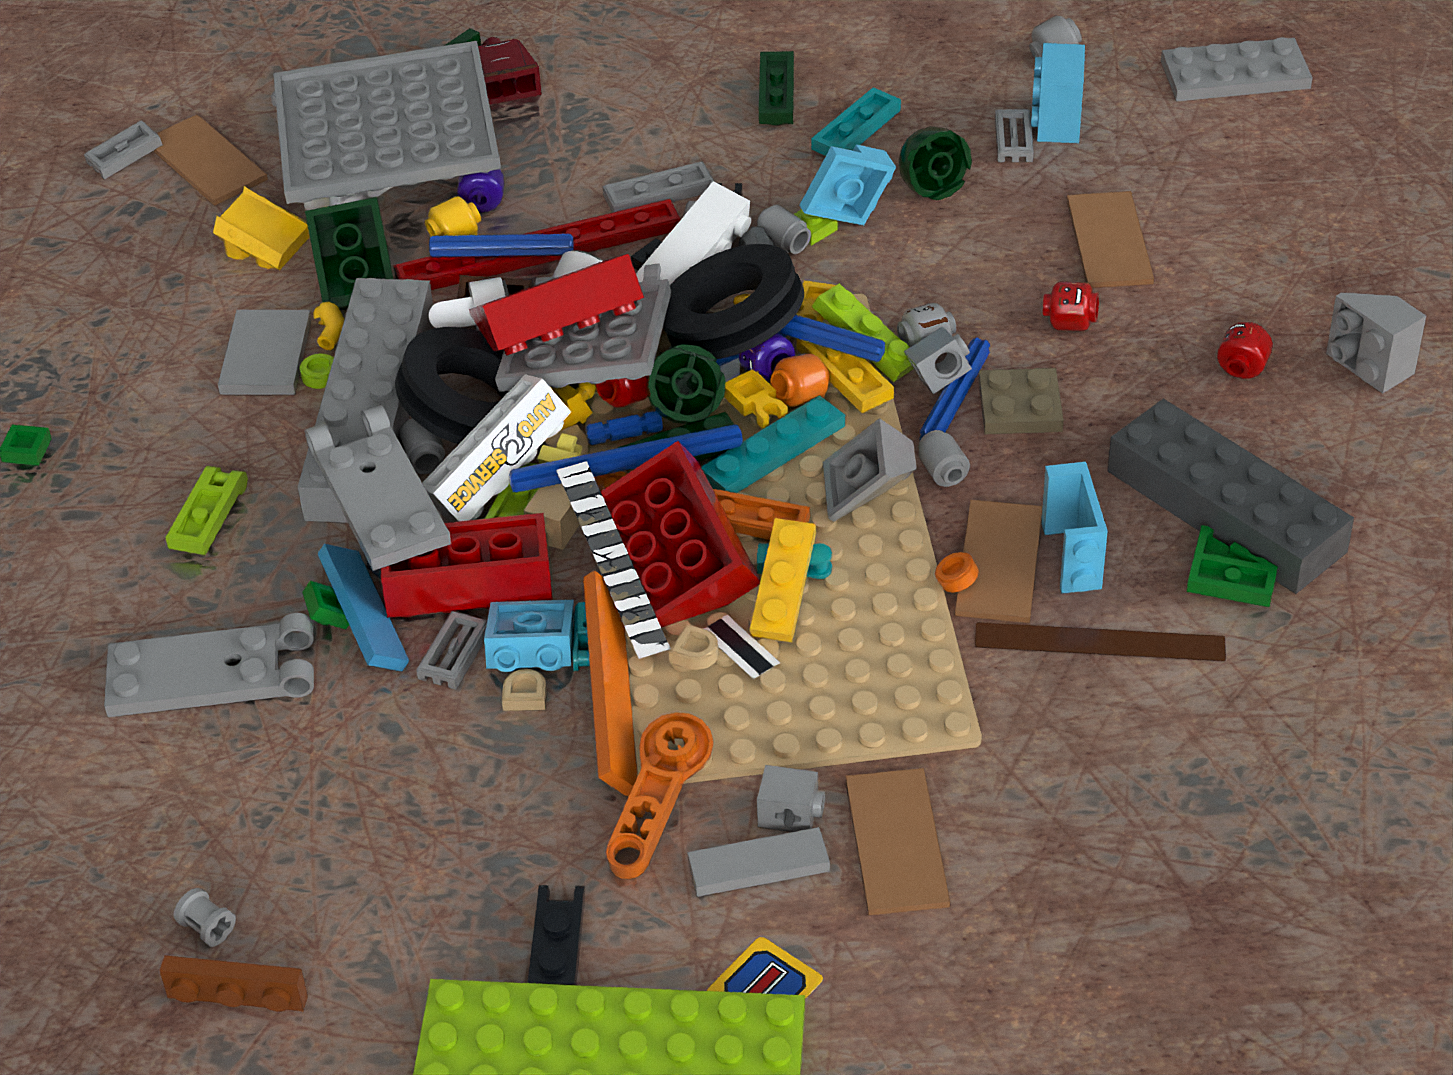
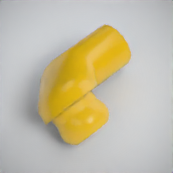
M322 302L313 312L314 319L318 317L321 319L318 324L325 325L317 342L321 348L332 350L339 341L345 319L336 304Z

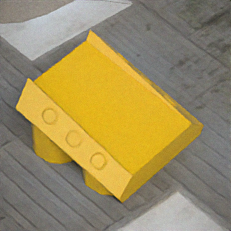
M245 186L243 193L220 217L216 215L213 234L223 241L228 257L238 260L251 256L256 259L258 266L266 269L276 268L278 270H281L310 238L306 220L276 205L267 198L256 194Z

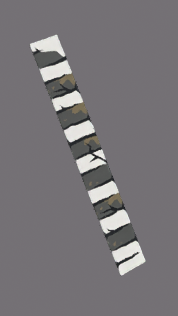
M587 461L556 470L638 658L670 650L671 648Z

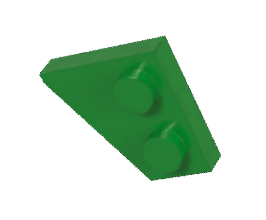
M1201 525L1188 578L1187 592L1270 607L1278 566L1262 557L1252 555L1248 549L1236 542L1229 547L1213 537L1214 530L1212 528Z

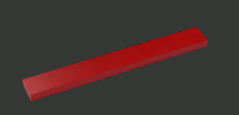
M667 199L525 234H572L574 250L589 253L670 233L681 218L672 201ZM429 256L393 266L397 280L430 281L431 290L459 284L460 275L489 277L560 260L562 256L438 258Z

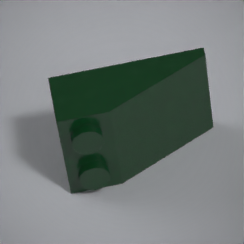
M377 197L305 211L322 302L334 303L340 310L348 309L356 278L394 279Z

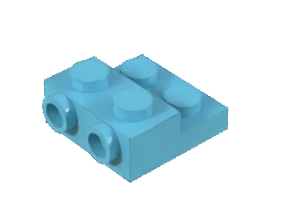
M857 144L853 151L831 146L799 206L804 214L864 226L871 212L875 209L877 201L887 183L892 179L896 166L884 150Z
M574 600L491 602L484 636L486 669L513 672L521 668L540 667L546 671H554L562 667L571 666Z

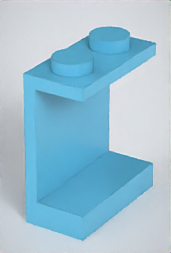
M1077 462L1045 466L1041 525L1044 535L1064 533L1060 577L1061 594L1102 589L1108 530L1087 463Z

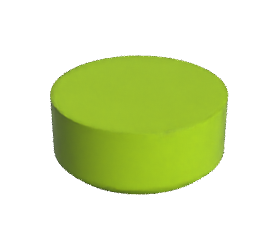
M319 353L305 358L300 364L302 382L310 388H326L334 357Z

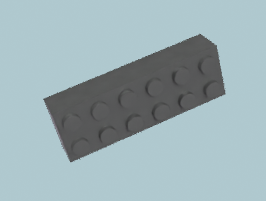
M1164 398L1111 436L1108 461L1109 473L1198 531H1200L1201 525L1208 526L1214 530L1213 537L1229 547L1236 542L1248 549L1252 555L1262 557L1278 566L1276 582L1295 594L1348 552L1354 517Z

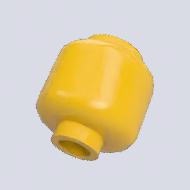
M454 196L430 208L428 219L425 220V226L430 237L477 235V223L481 222V216L473 202L467 204L461 197Z

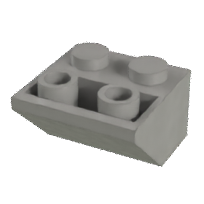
M1341 292L1335 298L1326 354L1383 394L1415 374L1426 315L1398 296Z

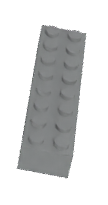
M356 278L315 426L322 423L326 424L335 448L367 438L368 434L363 424L361 411L380 404L384 407L390 426L402 446L399 431L401 426L409 420L410 415L403 408L397 397L395 380L409 342L418 334L432 327L428 317L429 310L433 306L430 281ZM308 448L298 484L304 521L348 523ZM367 470V471H364V472H365V473H369V472H372V471H374V470Z

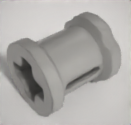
M194 888L185 893L174 910L175 921L181 926L193 928L200 934V939L210 947L222 943L232 932L236 922L235 914L227 908H219L211 902L208 893L201 888Z

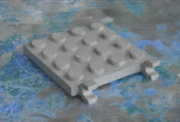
M660 263L645 265L643 281L639 282L644 298L634 301L636 309L614 316L613 310L598 314L601 322L578 329L577 323L562 328L563 336L546 342H542L541 337L538 336L526 341L527 349L507 356L504 351L495 378L498 391H510L525 374L542 378L552 388H562L568 384L585 382L598 384L606 380L621 378L635 380L651 375L671 295L668 279L660 280ZM551 277L536 278L535 285L552 279Z

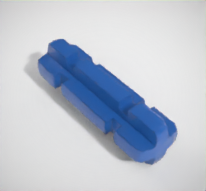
M657 411L643 413L641 417L636 414L607 420L606 424H602V422L589 424L586 426V436L590 445L605 443L607 439L616 441L641 436L642 432H646V434L659 432L663 429V421Z

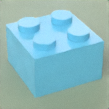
M1043 43L1042 57H1035L1031 127H1038L1037 141L1079 143L1085 45Z

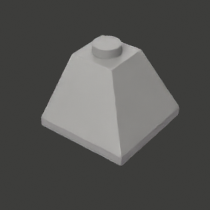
M879 418L823 461L828 518L834 522L885 493L901 480L908 478L917 469L913 441Z

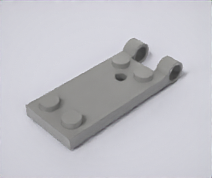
M381 404L361 411L363 424L368 434L367 438L335 448L325 423L304 430L309 450L316 460L373 571L451 544L450 533L393 432L386 411ZM367 470H374V471L369 472V473H365V472H364V471H367Z
M291 613L284 616L278 624L109 643L104 701L107 716L116 717L284 696L294 698L307 696L314 689L313 666L305 660L293 659L283 663L280 670H278V650L301 651L309 648L314 641L313 620L303 613ZM240 661V663L235 666H228V664L232 662Z

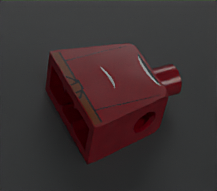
M490 37L481 46H478L489 105L542 95L539 66L520 40L512 39L501 42L497 37Z

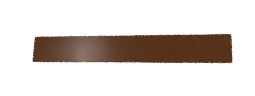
M976 623L975 647L1226 661L1225 636Z

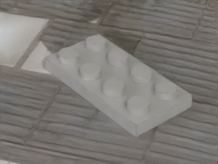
M1280 37L1264 41H1244L1242 43L1222 45L1211 44L1209 46L1190 48L1178 47L1162 50L1161 63L1176 101L1311 89L1313 77L1295 38Z

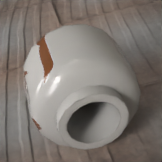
M928 303L906 310L902 316V321L897 324L898 337L911 347L942 326L952 336V334L956 333V322L951 312H945L937 303Z

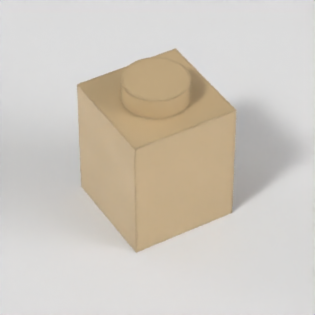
M562 484L541 487L524 509V515L544 513L547 545L563 550L579 527V521Z

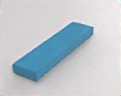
M324 544L318 552L319 559L367 665L403 671L409 662L408 656L390 618H387L386 609L359 551Z

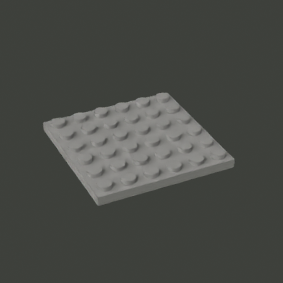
M477 41L273 73L283 184L287 204L295 202L306 203L314 199L332 196L343 197L351 193L369 190L379 191L384 188L400 185H416L419 182L437 179L447 180L455 176L480 172L488 173L492 170L501 169Z

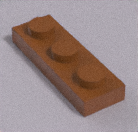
M164 955L159 970L167 998H173L186 1003L203 1001L221 1003L228 1007L243 1005L263 1007L272 1011L282 1012L286 1010L304 1011L308 998L302 969Z

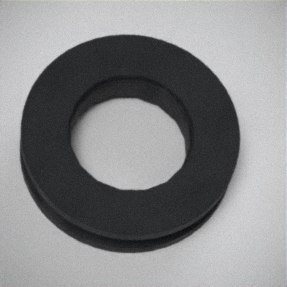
M749 244L727 249L698 262L671 283V295L663 329L667 333L672 348L682 344L693 345L710 352L716 359L730 357L765 342L783 329L800 309L804 299V287L798 274L795 272L790 256L780 247L769 244ZM746 290H755L745 300L728 309L715 313H706L715 304L733 294Z
M440 327L424 331L415 336L405 350L395 380L397 397L406 412L418 424L447 441L459 444L499 401H479L461 395L446 385L439 375L455 373L471 376L491 386L503 398L509 391L499 392L495 378L504 349L493 351L481 331L473 329Z

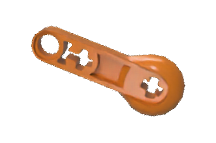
M674 712L660 716L651 722L643 732L639 745L641 770L606 849L610 870L617 877L633 879L644 873L684 781L703 769L711 758L714 741L710 728L702 719L689 713ZM674 739H683L684 747L677 745L678 750H670L668 742L671 741L675 744ZM646 812H651L652 819L644 820L640 828L641 837L636 835L638 831L636 817H643ZM623 848H635L640 852L638 859L632 864L624 865L615 860L617 853Z

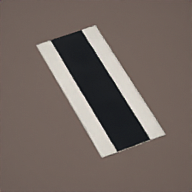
M728 615L704 628L716 636L718 647L753 679L780 663Z

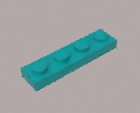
M819 395L744 440L741 446L726 451L701 468L712 489L738 493L845 427V414Z

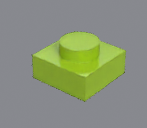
M802 209L794 213L795 216L806 223L807 228L810 230L811 238L808 244L811 246L838 230V220L804 214Z

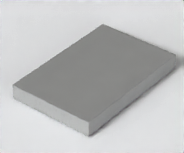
M236 310L218 382L219 393L222 395H295L300 375V364L303 361L312 321L310 310Z

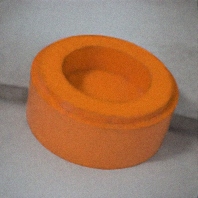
M957 552L941 560L936 567L935 577L943 587V590L954 593L971 586L978 577L979 569L971 555L965 552Z

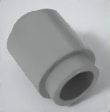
M773 205L766 208L758 217L757 227L764 228L766 234L771 237L774 246L782 248L787 253L798 254L808 245L811 232L807 228L806 223L782 206Z
M413 418L407 420L401 426L399 435L402 447L413 468L420 474L432 473L445 456L441 437L422 427Z
M934 430L921 438L918 445L919 458L939 486L949 487L956 485L967 476L970 462L950 434L941 430Z

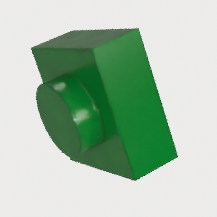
M12 424L0 447L1 461L39 466L52 440L49 428Z
M310 580L302 592L310 618L321 625H332L347 629L349 623L333 588Z

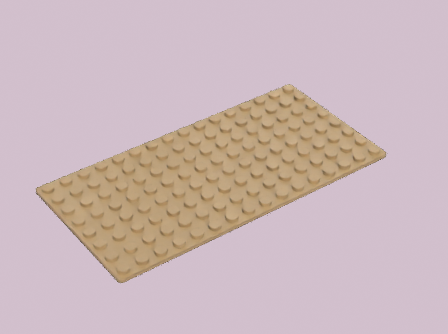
M853 294L870 311L866 295ZM725 309L708 310L706 313H715ZM823 320V323L830 324L827 320ZM663 328L655 359L671 347L667 333ZM785 337L793 344L795 356L800 355L801 353L797 350L796 338ZM867 360L885 379L888 380V377L878 367H876L870 360ZM740 364V375H741V374H743V373H746V371L741 367V364ZM829 382L824 399L845 414V427L738 492L739 494L810 507L808 523L816 524L814 544H826L832 551V558L830 560L832 563L831 574L824 579L806 577L793 641L786 642L753 637L780 662L779 664L753 679L719 647V655L716 662L710 667L701 670L688 669L670 663V650L639 659L625 629L637 775H639L641 770L639 745L643 732L651 722L660 716L674 712L689 713L702 719L710 728L714 741L709 761L703 769L684 781V784L759 775L764 773L765 765L807 769L976 748L981 744L982 735L945 593L935 577L937 563L913 472L908 478L901 480L885 493L833 522L828 518L823 461L879 418L902 433L894 399L861 413ZM596 390L594 396L585 401L593 412L586 419L585 429L587 425L602 422V424H606L607 420L636 414L641 417L643 413L655 411V409L650 405L648 397L633 405L615 408L604 401ZM724 397L718 408L708 416L726 411L732 422L739 425L743 441L762 430L757 424L756 416L753 413L744 417ZM788 407V414L799 407ZM769 415L770 425L779 420L776 415ZM662 417L663 429L661 431L650 434L642 432L641 436L616 441L607 439L605 443L590 445L588 443L589 454L615 449L686 424L672 423ZM720 455L699 461V464L702 467ZM736 533L757 572L758 544L769 543L770 540ZM760 585L727 606L662 627L670 648H672L686 624L704 629L726 615L730 616L751 636L750 625ZM674 739L675 744L671 741L668 742L670 750H678L677 745L684 747L683 739Z

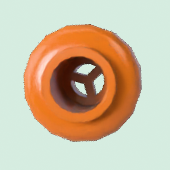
M800 354L780 360L771 375L770 383L776 389V398L788 407H799L819 395L824 398L828 390L830 374L820 358L813 354Z

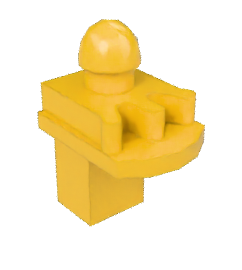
M589 382L579 383L576 389L570 385L562 388L550 387L571 411L565 418L561 430L571 427L578 422L583 424L587 421L586 419L593 412L585 401L594 396L596 392L595 384Z

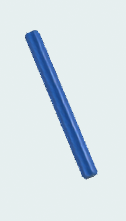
M734 424L512 469L509 473V482L513 492L516 493L561 484L562 482L556 470L586 461L594 477L634 469L677 441L692 456L737 448L743 443L742 432L739 425Z

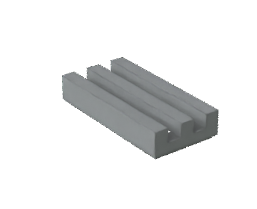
M995 110L998 162H1005V157H1012V162H1019V157H1026V162H1033L1034 151L1030 110ZM1003 118H1009L1011 147H1005ZM1016 118H1022L1025 147H1018Z
M141 120L86 152L84 157L90 167L93 166L94 170L100 173L101 177L105 180L163 144L160 136Z
M451 611L416 669L418 679L426 681L428 677H431L433 684L441 685L443 681H446L449 688L456 690L484 643L487 620ZM460 624H463L464 626L462 627L458 636L453 639L450 646L448 647L449 651L447 652L440 666L436 667L435 665L437 661L439 660L440 656L442 655L443 651L445 650L446 646L448 645L458 626Z

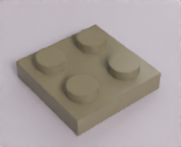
M1056 368L979 370V390L985 434L1063 432L1064 420Z

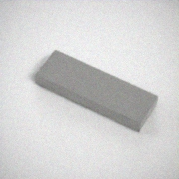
M703 161L605 185L603 186V196L613 213L667 199L675 202L699 196L704 193L714 180Z
M819 827L687 852L688 864L697 897L830 872V861Z

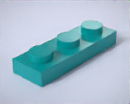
M873 87L811 138V150L824 156L827 155L831 146L853 151L856 144L861 145L901 111V99Z

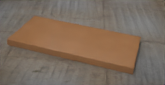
M198 114L157 133L163 145L153 152L214 206L242 193L244 186L250 189L268 180L267 174Z
M1132 192L1067 195V204L1086 283H1089L1092 288L1154 284V276Z
M970 500L963 552L971 555L979 569V573L971 586L958 592L955 616L1030 623L1043 506Z
M924 768L845 776L868 916L950 907V897Z

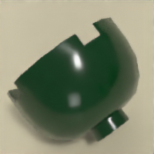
M935 126L917 130L909 136L901 147L898 159L900 175L906 185L919 195L932 200H941L957 192L965 183V180L962 178L966 173V169L970 170L972 165L971 149L965 139L947 128Z
M682 344L666 350L655 359L652 373L647 376L646 392L650 405L661 417L672 423L691 424L704 420L718 408L725 395L726 379L724 373L721 372L720 366L716 363V358L710 352L693 345Z

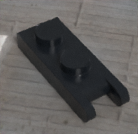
M539 885L528 983L577 985L585 907V886H575L574 900H549V885Z

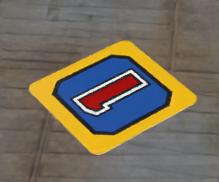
M759 937L717 978L707 991L805 995L806 999L823 981V977L768 939Z

